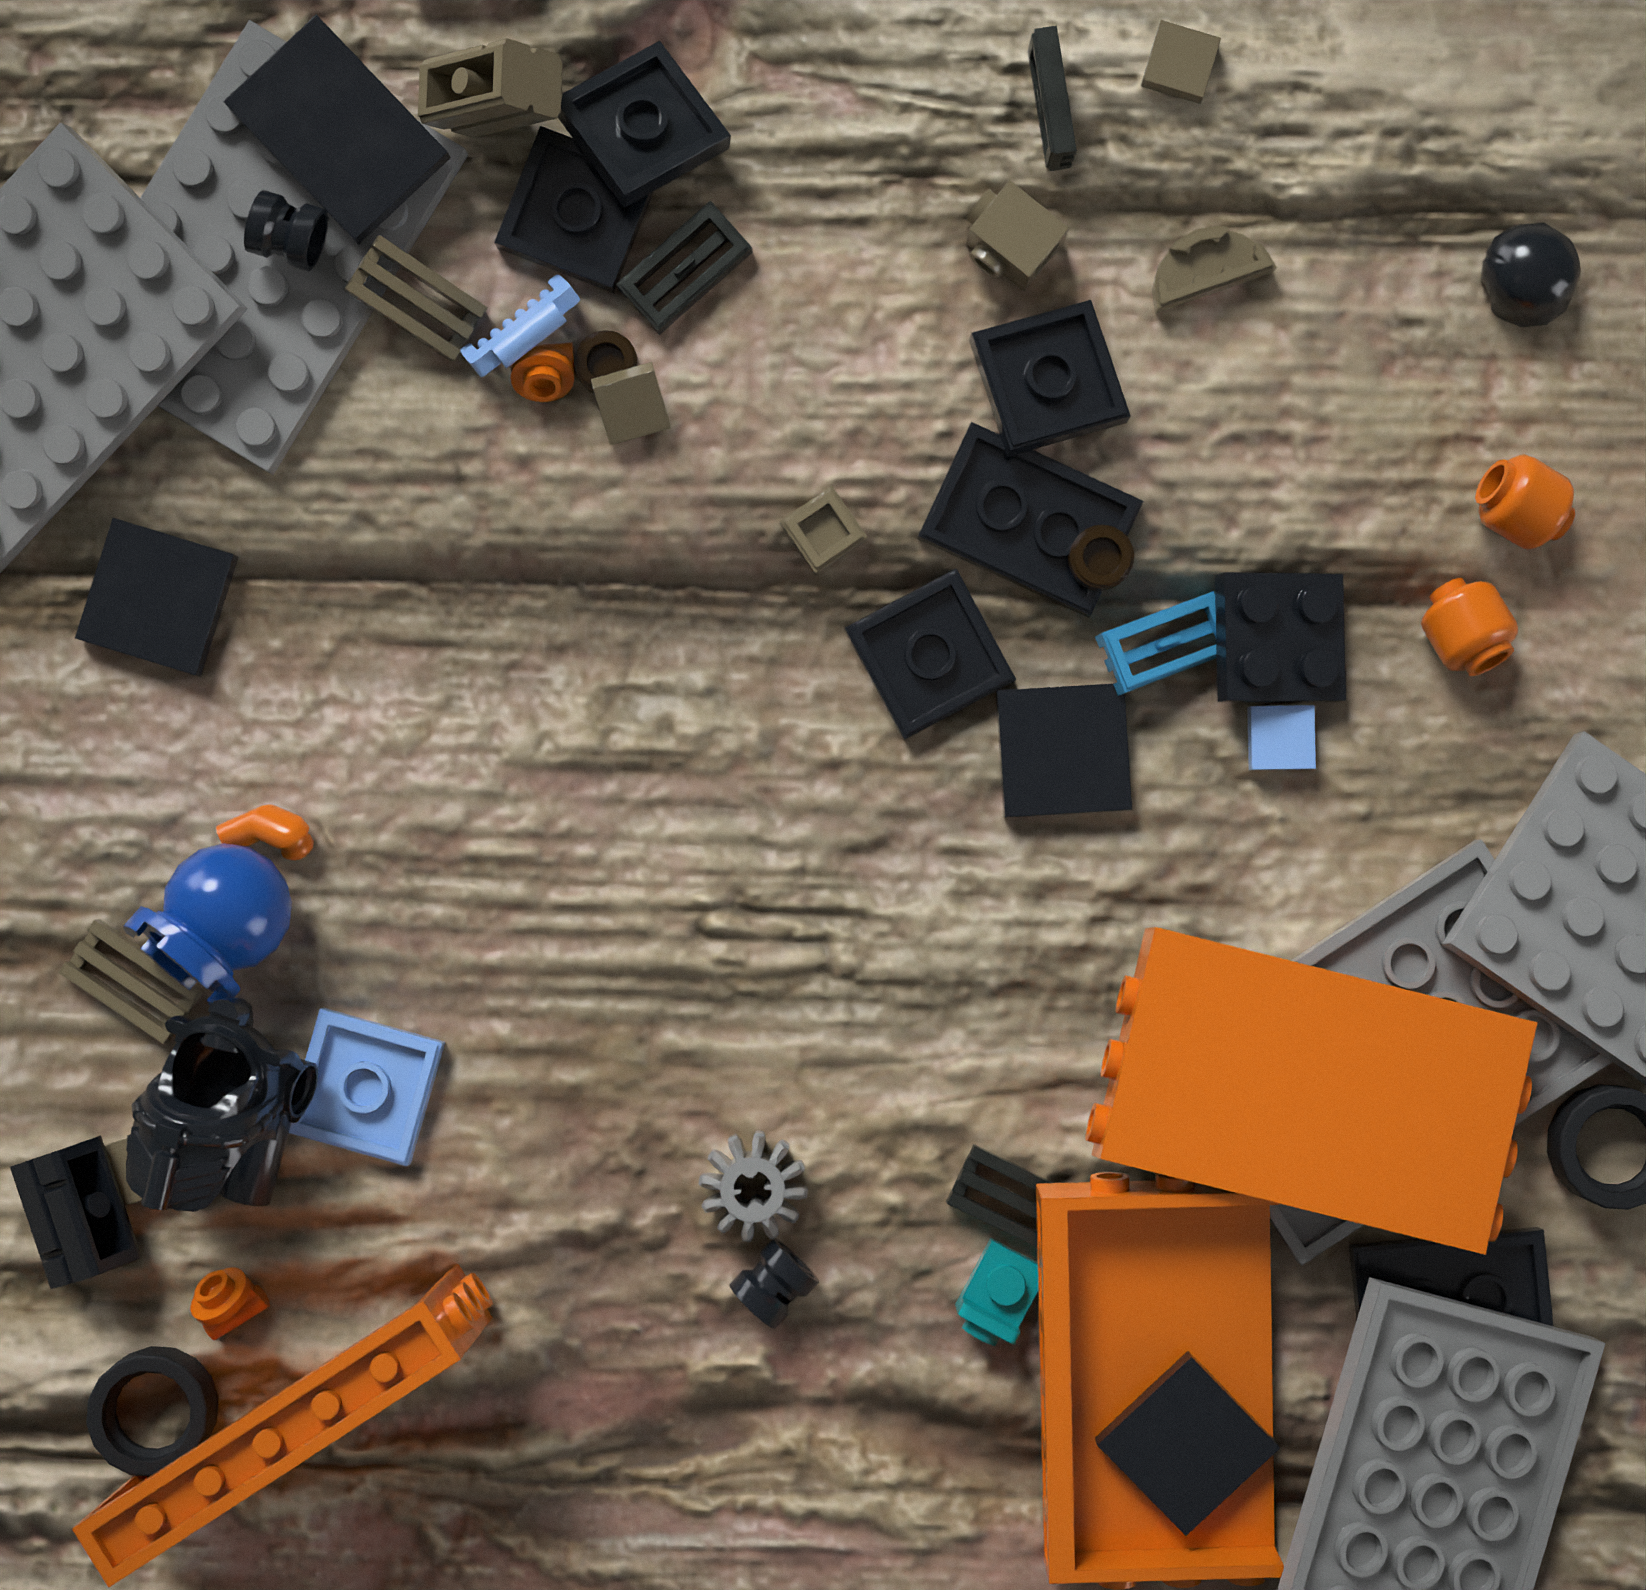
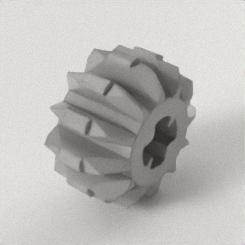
M764 1131L755 1132L752 1140V1151L747 1152L738 1134L729 1136L728 1145L734 1157L733 1160L715 1149L708 1155L709 1162L724 1174L703 1173L699 1178V1185L701 1187L720 1190V1193L712 1195L703 1201L702 1208L704 1212H714L723 1207L727 1209V1212L721 1217L717 1226L718 1230L722 1233L729 1231L736 1219L744 1221L741 1232L742 1241L744 1242L752 1241L755 1232V1222H762L765 1234L770 1239L776 1238L779 1235V1228L773 1216L775 1213L790 1223H795L799 1218V1212L784 1198L801 1200L806 1199L808 1194L807 1186L800 1183L786 1182V1180L804 1172L805 1165L803 1161L793 1160L781 1166L779 1162L787 1154L789 1143L782 1139L775 1145L771 1154L763 1152L766 1141ZM758 1172L763 1173L768 1178L765 1181L764 1189L771 1190L770 1194L766 1198L759 1194L753 1195L750 1200L743 1198L740 1195L743 1183L736 1182V1179L741 1174L748 1178H753Z

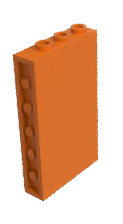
M1158 927L1145 928L1134 977L1124 976L1117 997L1116 1013L1124 1015L1119 1041L1109 1039L1102 1060L1101 1077L1109 1079L1104 1104H1093L1087 1123L1085 1140L1094 1143L1092 1156L1486 1255L1488 1242H1494L1497 1239L1502 1226L1503 1206L1497 1203L1503 1177L1508 1178L1511 1175L1517 1159L1518 1145L1517 1141L1512 1139L1517 1113L1522 1114L1526 1110L1531 1096L1532 1080L1530 1076L1526 1075L1538 1022Z
M1100 1172L1090 1175V1182L1036 1184L1043 1552L1049 1584L1098 1583L1107 1589L1123 1590L1134 1587L1139 1581H1163L1164 1584L1171 1587L1190 1588L1199 1585L1201 1580L1227 1579L1230 1583L1239 1586H1257L1263 1584L1266 1578H1281L1284 1564L1275 1547L1273 1455L1185 1536L1097 1446L1095 1437L1187 1351L1273 1437L1270 1205H1279V1203L1158 1173L1155 1174V1180L1130 1181V1176L1125 1173Z
M456 1265L447 1271L411 1308L150 1477L132 1476L72 1528L107 1586L111 1587L461 1360L493 1318L487 1309L493 1305V1302L480 1278L473 1272L466 1276L460 1265Z

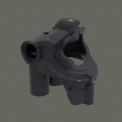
M226 998L214 1001L208 1009L210 1012L209 1016L190 1020L185 1016L177 1015L165 1022L167 1031L176 1034V1044L167 1057L162 1072L148 1084L146 1090L132 1103L134 1122L131 1127V1134L127 1135L126 1181L131 1190L142 1198L141 1205L144 1207L162 1211L173 1209L195 1212L207 1208L219 1193L228 1200L244 1205L268 1206L271 1203L291 1123H296L301 1119L313 1099L318 1081V1068L316 1063L300 1059L294 1051L285 1049L275 1050L267 1038L253 1028L252 1006L243 998Z

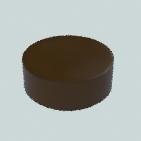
M603 330L590 334L579 344L574 357V366L582 385L594 394L591 379L639 366V361L632 343L625 336L614 331Z
M1095 525L1082 531L1072 543L1068 555V564L1073 577L1082 586L1095 591H1105L1118 586L1129 575L1134 563V550L1129 538L1119 529L1109 525Z

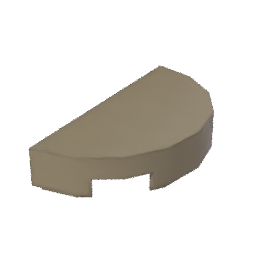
M1224 226L1195 229L1175 241L1157 267L1152 286L1155 314L1271 274L1277 267L1266 248L1259 242L1254 243L1244 234L1229 231V228Z

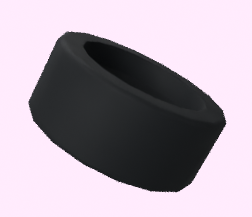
M1597 1084L1576 1091L1557 1108L1548 1127L1546 1152L1554 1175L1569 1192L1603 1208L1629 1210L1646 1204V1161L1642 1170L1631 1180L1620 1184H1605L1591 1178L1581 1167L1576 1154L1577 1136L1584 1122L1594 1113L1608 1108L1623 1109L1635 1115L1646 1128V1094L1624 1086Z
M150 1346L126 1355L99 1377L88 1399L86 1425L93 1446L109 1465L129 1475L150 1477L210 1437L217 1423L219 1397L212 1376L195 1357L173 1347ZM146 1373L163 1374L175 1380L186 1393L190 1405V1420L183 1435L173 1444L159 1449L145 1448L133 1442L121 1429L116 1414L117 1399L123 1387L134 1377Z

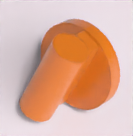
M573 342L536 345L511 365L510 379L514 390L522 397L535 402H551L567 395L574 384L575 351Z
M235 1267L216 1270L206 1275L198 1283L191 1301L192 1315L203 1325L208 1336L214 1341L270 1307V1301L264 1290L259 1285H254L241 1269Z

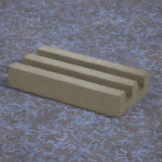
M381 235L375 238L343 289L450 361H455L463 343L469 339L474 331L473 327L488 308ZM381 255L466 311L463 318L460 320L378 265L377 261ZM371 276L452 330L453 334L450 339L446 341L363 286L367 277Z
M101 919L94 920L87 929L89 933L85 939L79 941L73 950L75 953L69 962L64 963L58 973L162 1044L169 1043L174 1034L167 1031L163 1022L84 969V966L89 962L167 1015L168 1019L177 1015L187 1017L204 992V989L195 984L190 991L187 990L140 949L139 945ZM101 941L183 995L178 1004L174 1003L98 951L97 947Z

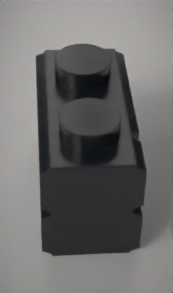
M101 1135L10 1167L50 1289L95 1277L142 1258Z

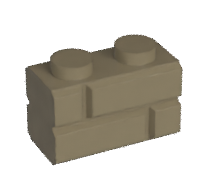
M505 38L490 42L487 46L479 45L423 60L419 70L418 117H420L421 124L443 130L451 129V132L475 138L557 119L561 113L563 93L562 61L557 53L537 47L530 49L528 44Z

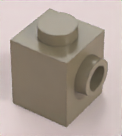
M1011 180L1007 182L998 195L990 189L987 190L966 217V220L972 224L966 245L973 250L969 254L972 261L982 271L995 279H999L1003 274L1023 291L1029 287L1064 244L1069 231L1068 226Z

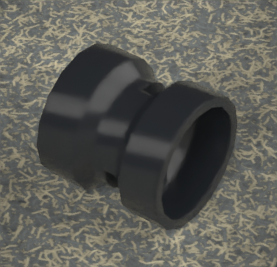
M262 190L254 199L247 217L244 231L245 250L265 258L273 254L282 255L290 266L309 272L317 264L326 241L329 222L328 211L308 203L296 208L288 204L284 196Z
M773 1238L760 1251V1261L753 1270H742L731 1281L729 1286L738 1299L757 1318L770 1328L775 1329L788 1316V1304L796 1297H806L819 1283V1280L790 1248L777 1238Z

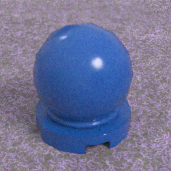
M223 843L199 849L180 863L165 886L163 911L155 913L149 908L141 906L123 925V929L126 934L133 938L135 935L140 936L144 933L148 941L140 949L187 990L190 991L197 982L204 988L211 990L213 994L206 1000L211 1005L219 999L235 998L240 992L241 988L233 978V971L255 967L277 950L289 929L292 900L286 879L271 859L250 847Z

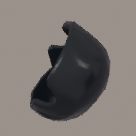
M1546 223L1519 224L1509 227L1494 237L1486 251V257L1482 261L1481 282L1484 283L1489 293L1492 312L1498 318L1522 328L1547 325L1567 310L1580 279V260L1570 238Z

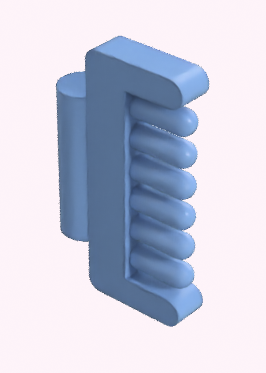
M559 274L550 278L548 284L553 291L542 290L539 294L541 299L539 302L531 299L527 303V311L524 309L516 310V320L505 319L502 323V331L494 328L490 331V340L486 338L479 339L477 343L479 349H476L471 343L461 348L460 353L480 377H484L501 363L507 369L567 322L563 314L574 307L580 301V298L564 278Z

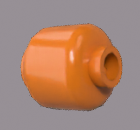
M1525 454L1518 455L1509 460L1502 459L1497 461L1484 474L1476 490L1475 499L1479 504L1478 512L1482 524L1515 545L1527 550L1540 547L1550 539L1552 541L1560 539L1569 530L1575 518V509L1572 507L1574 488L1571 481L1538 459Z
M1456 578L1443 584L1429 596L1433 605L1422 618V629L1443 665L1448 670H1466L1469 676H1476L1498 666L1512 655L1514 648L1511 643L1518 635V625L1492 583L1478 581L1466 584L1463 578Z

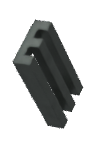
M1057 25L1036 28L1034 33L1031 34L1027 52L1045 166L1049 168V171L1069 169L1072 166L1077 149Z
M709 201L616 283V286L660 335L752 254L753 249L718 208ZM710 223L718 229L645 295L637 289ZM729 241L733 246L660 312L654 308L655 305Z
M973 1144L946 1203L1037 1247L1036 1230L964 1196L968 1186L1036 1218V1203L975 1174L979 1163L1035 1190L1036 1184L1053 1182Z

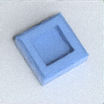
M1314 705L1247 707L1249 771L1316 769Z

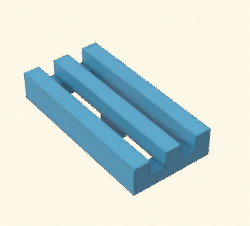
M1212 591L1095 636L1099 649L1104 647L1108 659L1104 660L1108 672H1114L1117 683L1113 685L1118 696L1216 659L1215 644L1134 676L1129 668V664L1214 633L1216 638L1215 593ZM1201 610L1206 612L1209 621L1126 652L1122 650L1119 642L1121 640Z

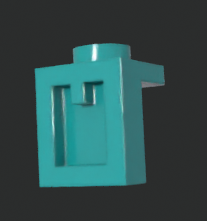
M990 1237L955 1304L957 1314L966 1319L962 1328L972 1336L992 1346H996L1000 1338L1015 1345L1021 1334L1019 1326L1038 1292L1037 1262Z

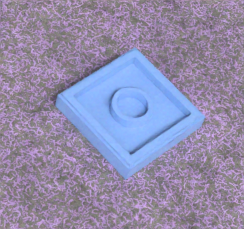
M319 1009L305 1058L306 1061L316 1063L318 1068L317 1087L305 1114L298 1122L291 1123L289 1133L403 1166H409L413 1158L445 1042L331 1009Z

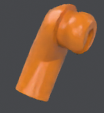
M271 804L259 806L216 826L217 834L222 844L248 847L262 841L274 848L280 849L283 858L291 861L306 857L314 845V840L308 833L310 827L301 816Z

